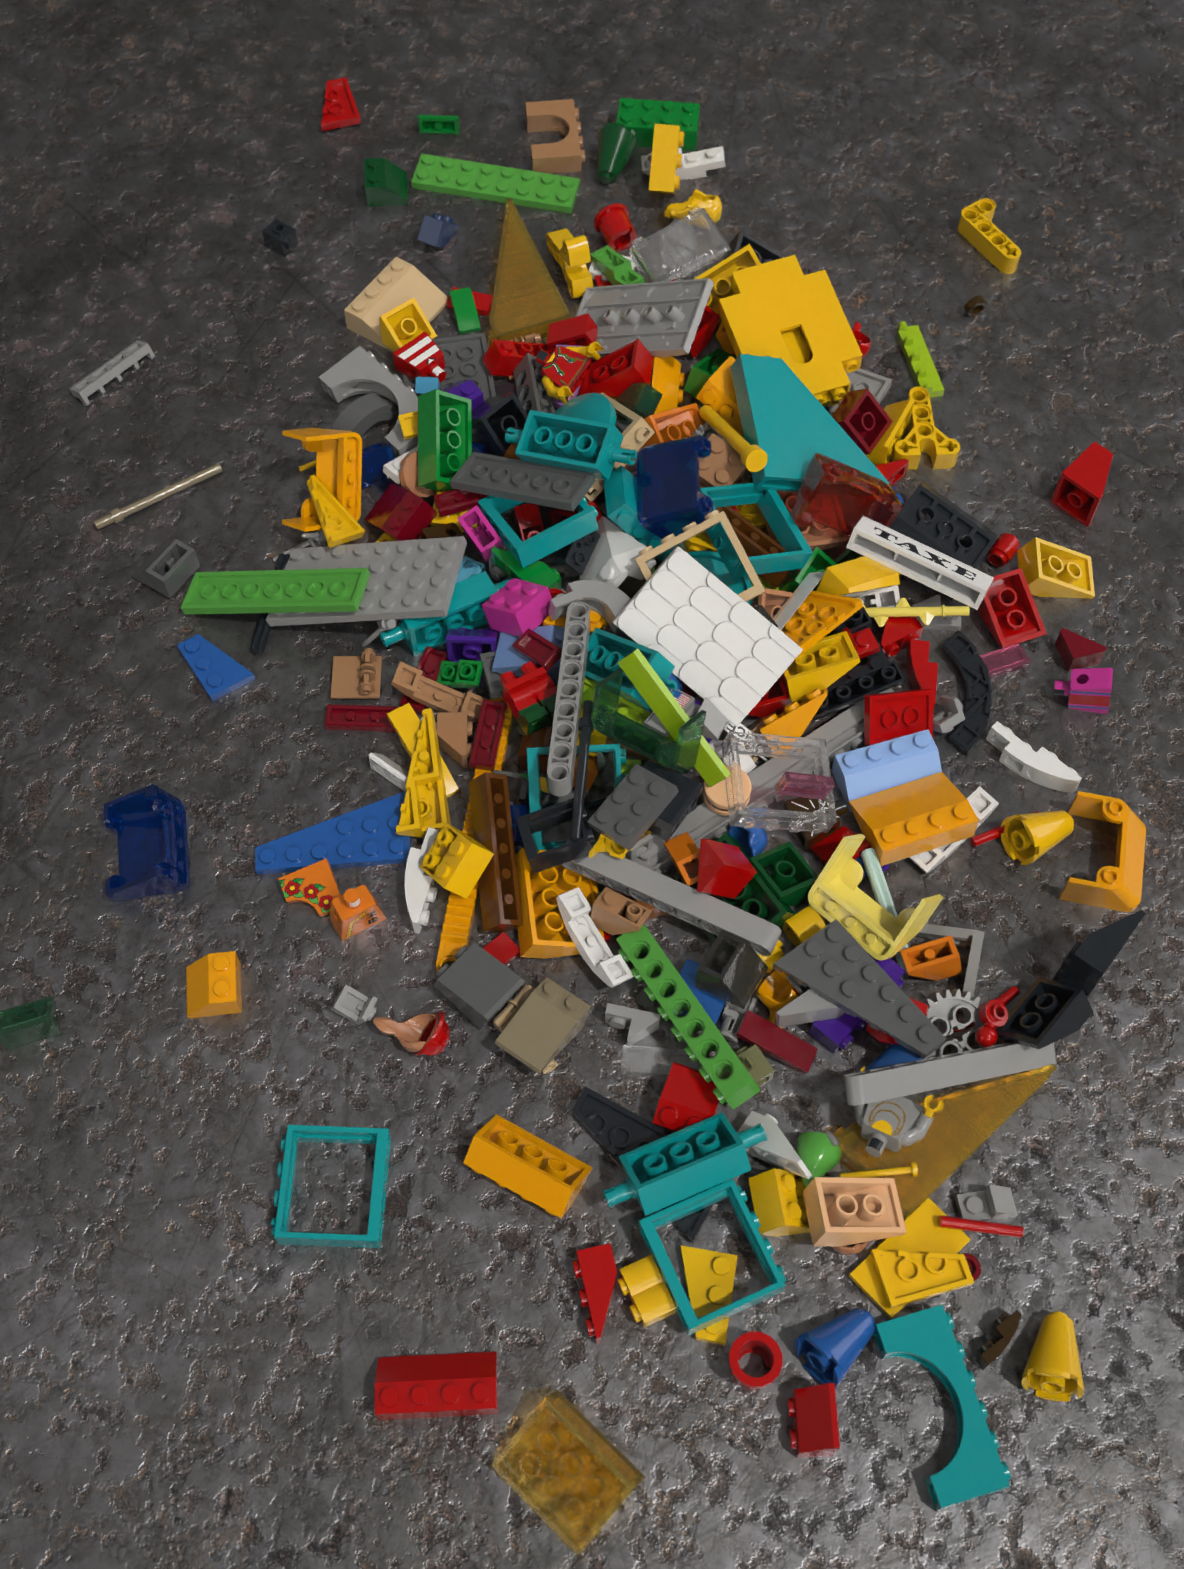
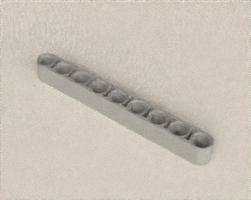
M575 601L567 608L547 766L549 791L551 794L559 797L571 792L579 734L578 727L581 717L591 629L590 609L588 604L582 601Z
M570 836L565 844L572 842L570 841ZM599 852L593 858L586 855L561 864L569 870L762 956L768 957L772 954L782 933L778 926L708 894L697 892L696 889L629 859L611 856L609 852Z
M1007 1042L991 1047H982L851 1073L843 1077L847 1104L863 1105L1057 1064L1054 1043L1041 1049H1035L1016 1042Z

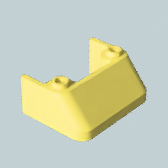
M863 834L843 837L808 893V901L810 906L829 922L837 919L872 957L881 961L887 960L899 952L923 929L943 899V896L938 894L923 898L917 908H906L896 918L858 888L863 878V869L852 857L865 839V836Z

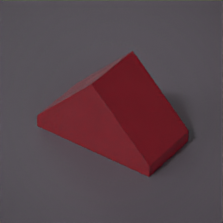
M1065 628L1061 629L1055 642V646L1068 672L1073 669L1100 664L1108 648Z

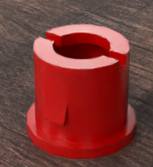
M617 203L608 205L599 211L594 218L593 225L597 232L602 234L610 248L616 252H621L630 248L635 243L637 234L629 220L630 213L627 207Z
M750 1331L740 1335L733 1342L729 1352V1366L733 1379L739 1386L747 1390H758L770 1385L779 1376L783 1366V1354L778 1343L771 1336L763 1332ZM747 1354H756L761 1357L765 1368H769L770 1372H764L762 1377H751L744 1373L738 1361Z

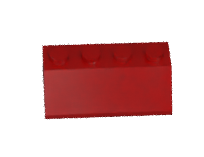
M497 1351L378 1357L375 1379V1416L378 1420L498 1414Z

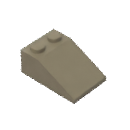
M547 977L529 995L496 1039L495 1044L540 1074L584 1027L591 1006Z

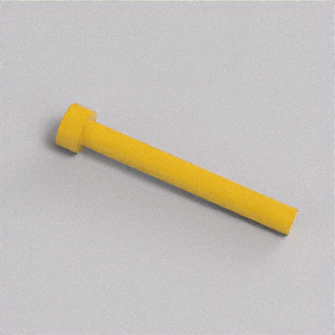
M704 405L700 408V417L741 455V462L749 471L758 472L766 466L768 456L760 446L750 445L709 405Z

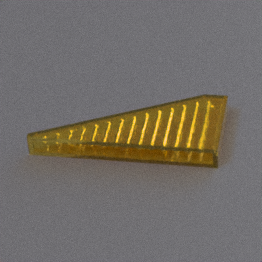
M511 198L507 199L490 314V330L487 331L490 343H492L493 339L513 340V338H517L519 341V336H523L525 339L526 335H530L533 332L535 334L539 333L541 339L548 337L549 324L571 318Z
M1051 1064L932 1099L930 1101L932 1109L938 1106L940 1100L943 1101L944 1106L940 1112L933 1114L934 1120L925 1137L910 1146H903L898 1152L884 1148L880 1157H874L866 1152L865 1147L869 1140L861 1136L862 1127L857 1122L851 1123L846 1129L841 1126L834 1133V1136L840 1142L839 1146L842 1152L840 1161L851 1172L910 1166V1162H916L918 1168V1175L916 1177H912L911 1173L872 1177L894 1178L905 1221L1053 1075L1057 1067Z

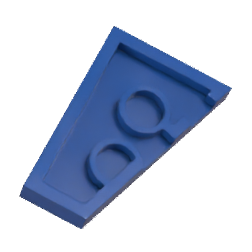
M199 634L177 644L179 652L212 702L255 679L251 671Z

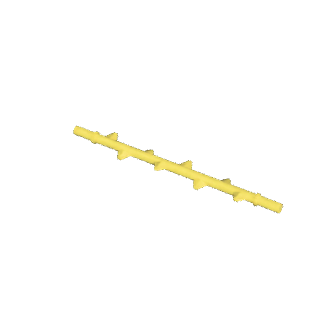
M901 598L896 607L866 608L862 602L869 617H874L879 627H883L889 617H920L923 624L929 626L934 616L945 618V616H969L970 613L969 606L911 607L905 598Z

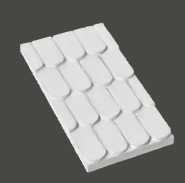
M676 546L612 621L615 626L634 642L662 654L675 666L672 673L703 700L705 697L708 698L727 720L736 727L803 651L793 640L679 546Z

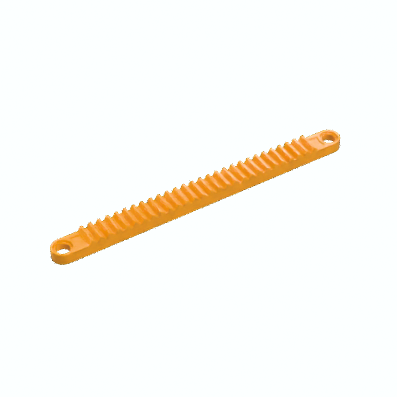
M502 697L490 699V701L506 703ZM509 706L495 770L503 771L514 716ZM475 769L473 779L485 772L493 773V771ZM469 796L462 832L474 839ZM478 881L467 899L450 892L436 960L437 972L446 962H455L457 960L454 957L455 954L464 945L468 947L479 893Z

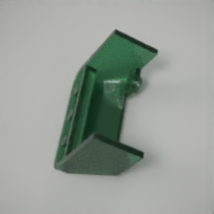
M621 668L596 685L591 713V723L598 732L679 774H687L695 767L706 711L701 710L680 727L676 743L617 712L624 672Z

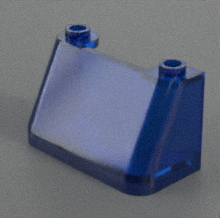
M695 435L645 446L637 452L638 520L645 529L662 539L670 534H674L675 537L684 532L683 527L693 522H696L698 525L706 521L704 516L713 512L714 504L712 499L700 492L699 457L704 459L711 454V441L706 437Z
M151 784L103 804L104 824L107 828L118 834L119 875L110 876L106 880V896L116 901L178 893L188 889L190 875L186 810L181 800L160 787Z

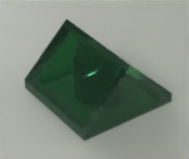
M54 995L0 1011V1041L7 1050L62 1034Z

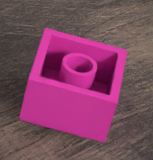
M513 578L497 593L492 594L482 604L491 629L521 637L528 628L532 631L535 630L548 617L552 597L548 586Z

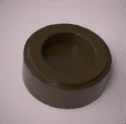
M975 296L965 304L964 310L968 316L978 315L986 308L987 302L983 296Z

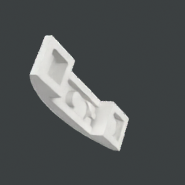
M980 786L967 798L979 820L977 828L999 805ZM966 839L909 858L927 874L951 855Z
M578 887L559 895L556 899L565 927L580 955L592 971L611 988L632 979L634 976L620 954L613 955L590 918L589 912L592 908L580 888Z

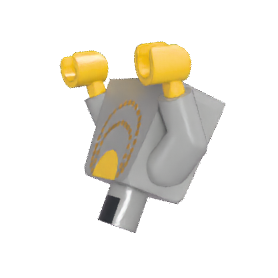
M928 1095L925 1098L924 1106L904 1097L854 1105L856 1122L862 1127L861 1136L869 1140L865 1147L866 1152L874 1157H880L884 1148L898 1152L903 1146H910L923 1139L934 1120L933 1114L943 1109V1101L940 1100L935 1109L930 1107V1101L934 1095Z

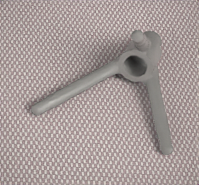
M323 529L315 533H303L301 535L302 538L309 539L293 548H305L309 545L312 547L326 546L327 541ZM291 549L283 552V554H289ZM278 556L272 559L273 562H277Z
M399 619L377 620L378 629L362 643V646L365 647L380 635L379 633L395 628L396 622Z

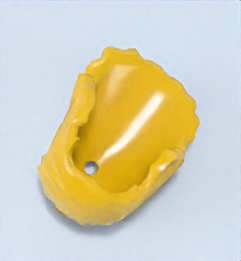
M696 188L687 201L669 204L664 211V216L673 218L676 223L710 227L719 221L722 214V203L718 195H706Z

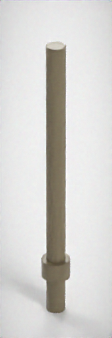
M218 463L121 509H113L109 511L110 514L93 521L94 525L99 530L109 524H117L124 521V517L222 472V468Z

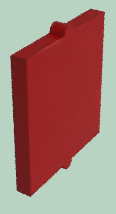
M843 826L812 846L810 852L817 856L821 863L827 864L843 837L860 833H854L846 826ZM863 840L852 858L856 859L863 850L872 848L871 844Z

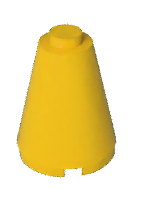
M1063 810L1011 815L1002 822L1001 827L1004 826L1005 833L1001 834V841L1006 853L1012 860L1018 859L1022 862L1020 863L1021 865H1028L1035 862L1069 836L1074 829V820L1071 815Z
M1058 1311L1044 1316L1021 1382L1023 1388L1027 1391L1028 1386L1036 1390L1035 1396L1056 1402L1070 1401V1396L1076 1394L1077 1399H1079L1084 1393L1074 1322L1065 1313Z

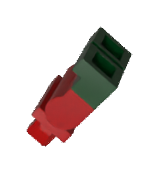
M532 661L520 667L522 676L516 678L512 671L505 672L500 676V683L503 688L502 698L508 704L526 735L546 727L547 723L549 725L553 724L557 688L550 676L547 675L545 668H537Z

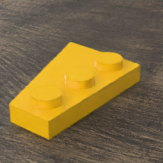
M680 1245L689 1301L697 1319L730 1304L737 1255ZM729 1317L696 1332V1340L725 1345Z
M878 1249L870 1251L890 1309L968 1287L975 1283L964 1254L934 1252L925 1254L909 1253V1251L888 1252Z

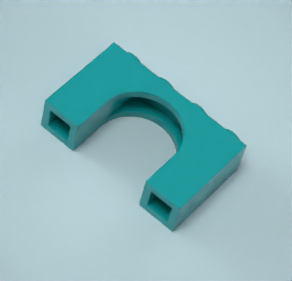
M622 465L611 472L609 481L604 480L607 517L626 533L633 536L635 540L647 547L652 545L654 549L662 544L660 540L666 536L674 534L676 537L683 533L681 517L665 505L650 516L646 513L639 498L637 478ZM685 542L677 545L686 552ZM676 546L656 558L663 563Z

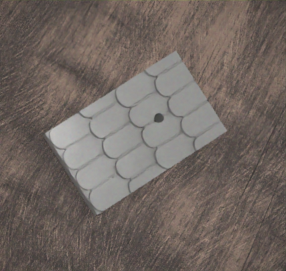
M709 278L586 287L575 317L589 313L597 325L596 342H599L604 349L597 352L600 355V359L637 339L642 342L652 356L660 358L689 354L714 282Z

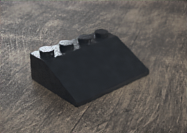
M1140 910L1088 934L1083 943L1077 940L1052 980L1083 988L1088 998L1146 913Z

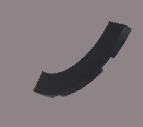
M957 630L942 645L941 650L958 667L965 683L967 702L964 712L965 720L958 724L949 736L948 741L968 755L977 745L987 727L992 705V685L987 666L978 654V650L965 635Z

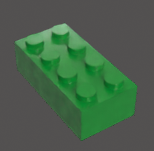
M620 98L617 123L625 125V129L631 131V129L635 131L639 138L637 147L647 148L653 147L654 124L680 126L681 131L684 132L683 147L679 148L696 151L700 104Z

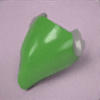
M826 1130L825 1133L804 1132L798 1138L795 1151L812 1174L809 1179L800 1176L805 1188L814 1177H823L837 1166L841 1159L842 1152L839 1146V1139L829 1130Z

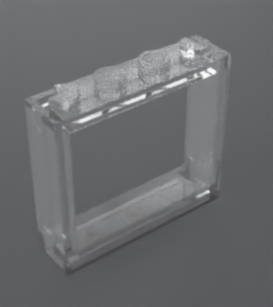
M729 731L721 747L723 764L731 773L725 779L730 826L744 827V829L764 828L768 831L783 829L790 832L812 831L815 834L819 832L828 833L837 822L826 739ZM739 754L813 760L820 813L745 807Z

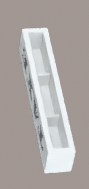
M865 516L854 527L846 546L850 550L978 610L994 579V577Z

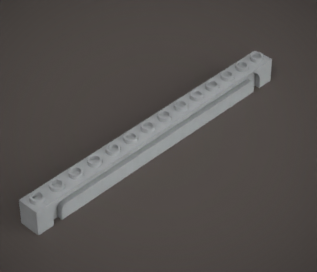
M890 688L880 693H889L894 691ZM864 700L850 707L799 740L796 744L748 773L752 789L749 803L742 812L732 816L719 815L711 811L704 802L686 816L670 839L688 832L700 850L701 839L714 841L719 839L724 833L728 834L730 827L738 818L751 817L755 813L757 815L761 814L775 800L778 802L784 799L793 788L798 789L813 775L818 776L827 769V766L833 763L835 755L861 748L865 744ZM655 834L653 835L652 849L633 860V862L662 875H666L668 870L675 867L664 845L665 841Z

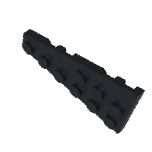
M585 1087L572 1109V1114L620 1165V1155L672 1134L588 1087ZM681 1200V1201L676 1202V1203H674V1204H672V1205H669V1206H667V1207H665V1208H662L661 1210H664V1209H666V1208H669V1207H671V1206H673V1205H675V1204H677V1203H680V1202H682V1201H684V1200ZM714 1204L673 1223L694 1243Z

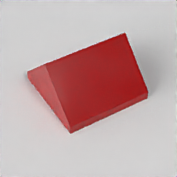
M701 839L697 892L735 899L757 871L739 847L709 839Z

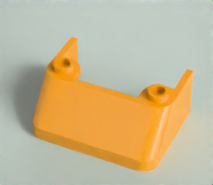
M321 428L283 430V436L301 440L305 450L316 452V477L358 522L361 515V436L352 431ZM312 497L303 502L301 517L284 519L282 524L304 532L321 530L322 526Z
M1078 791L1068 809L1069 815L1118 824L1115 867L1104 866L1100 868L1096 874L1095 882L1070 877L1060 893L1059 900L1121 912H1132L1141 902L1146 839L1145 824L1121 799Z

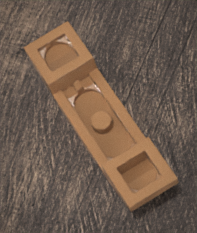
M401 661L399 662L391 682L396 689L431 709L439 712H467L468 721L478 722L482 702L488 699L470 691L465 695L422 676L423 671Z

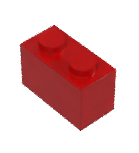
M589 313L549 324L547 345L552 352L555 351L556 345L589 346L597 340L598 327Z

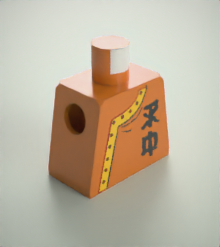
M365 884L348 889L344 894L331 901L330 922L341 941L386 919L375 897Z

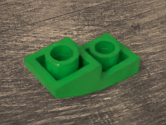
M459 660V662L441 661L437 682L449 688L479 686L484 663L472 660Z

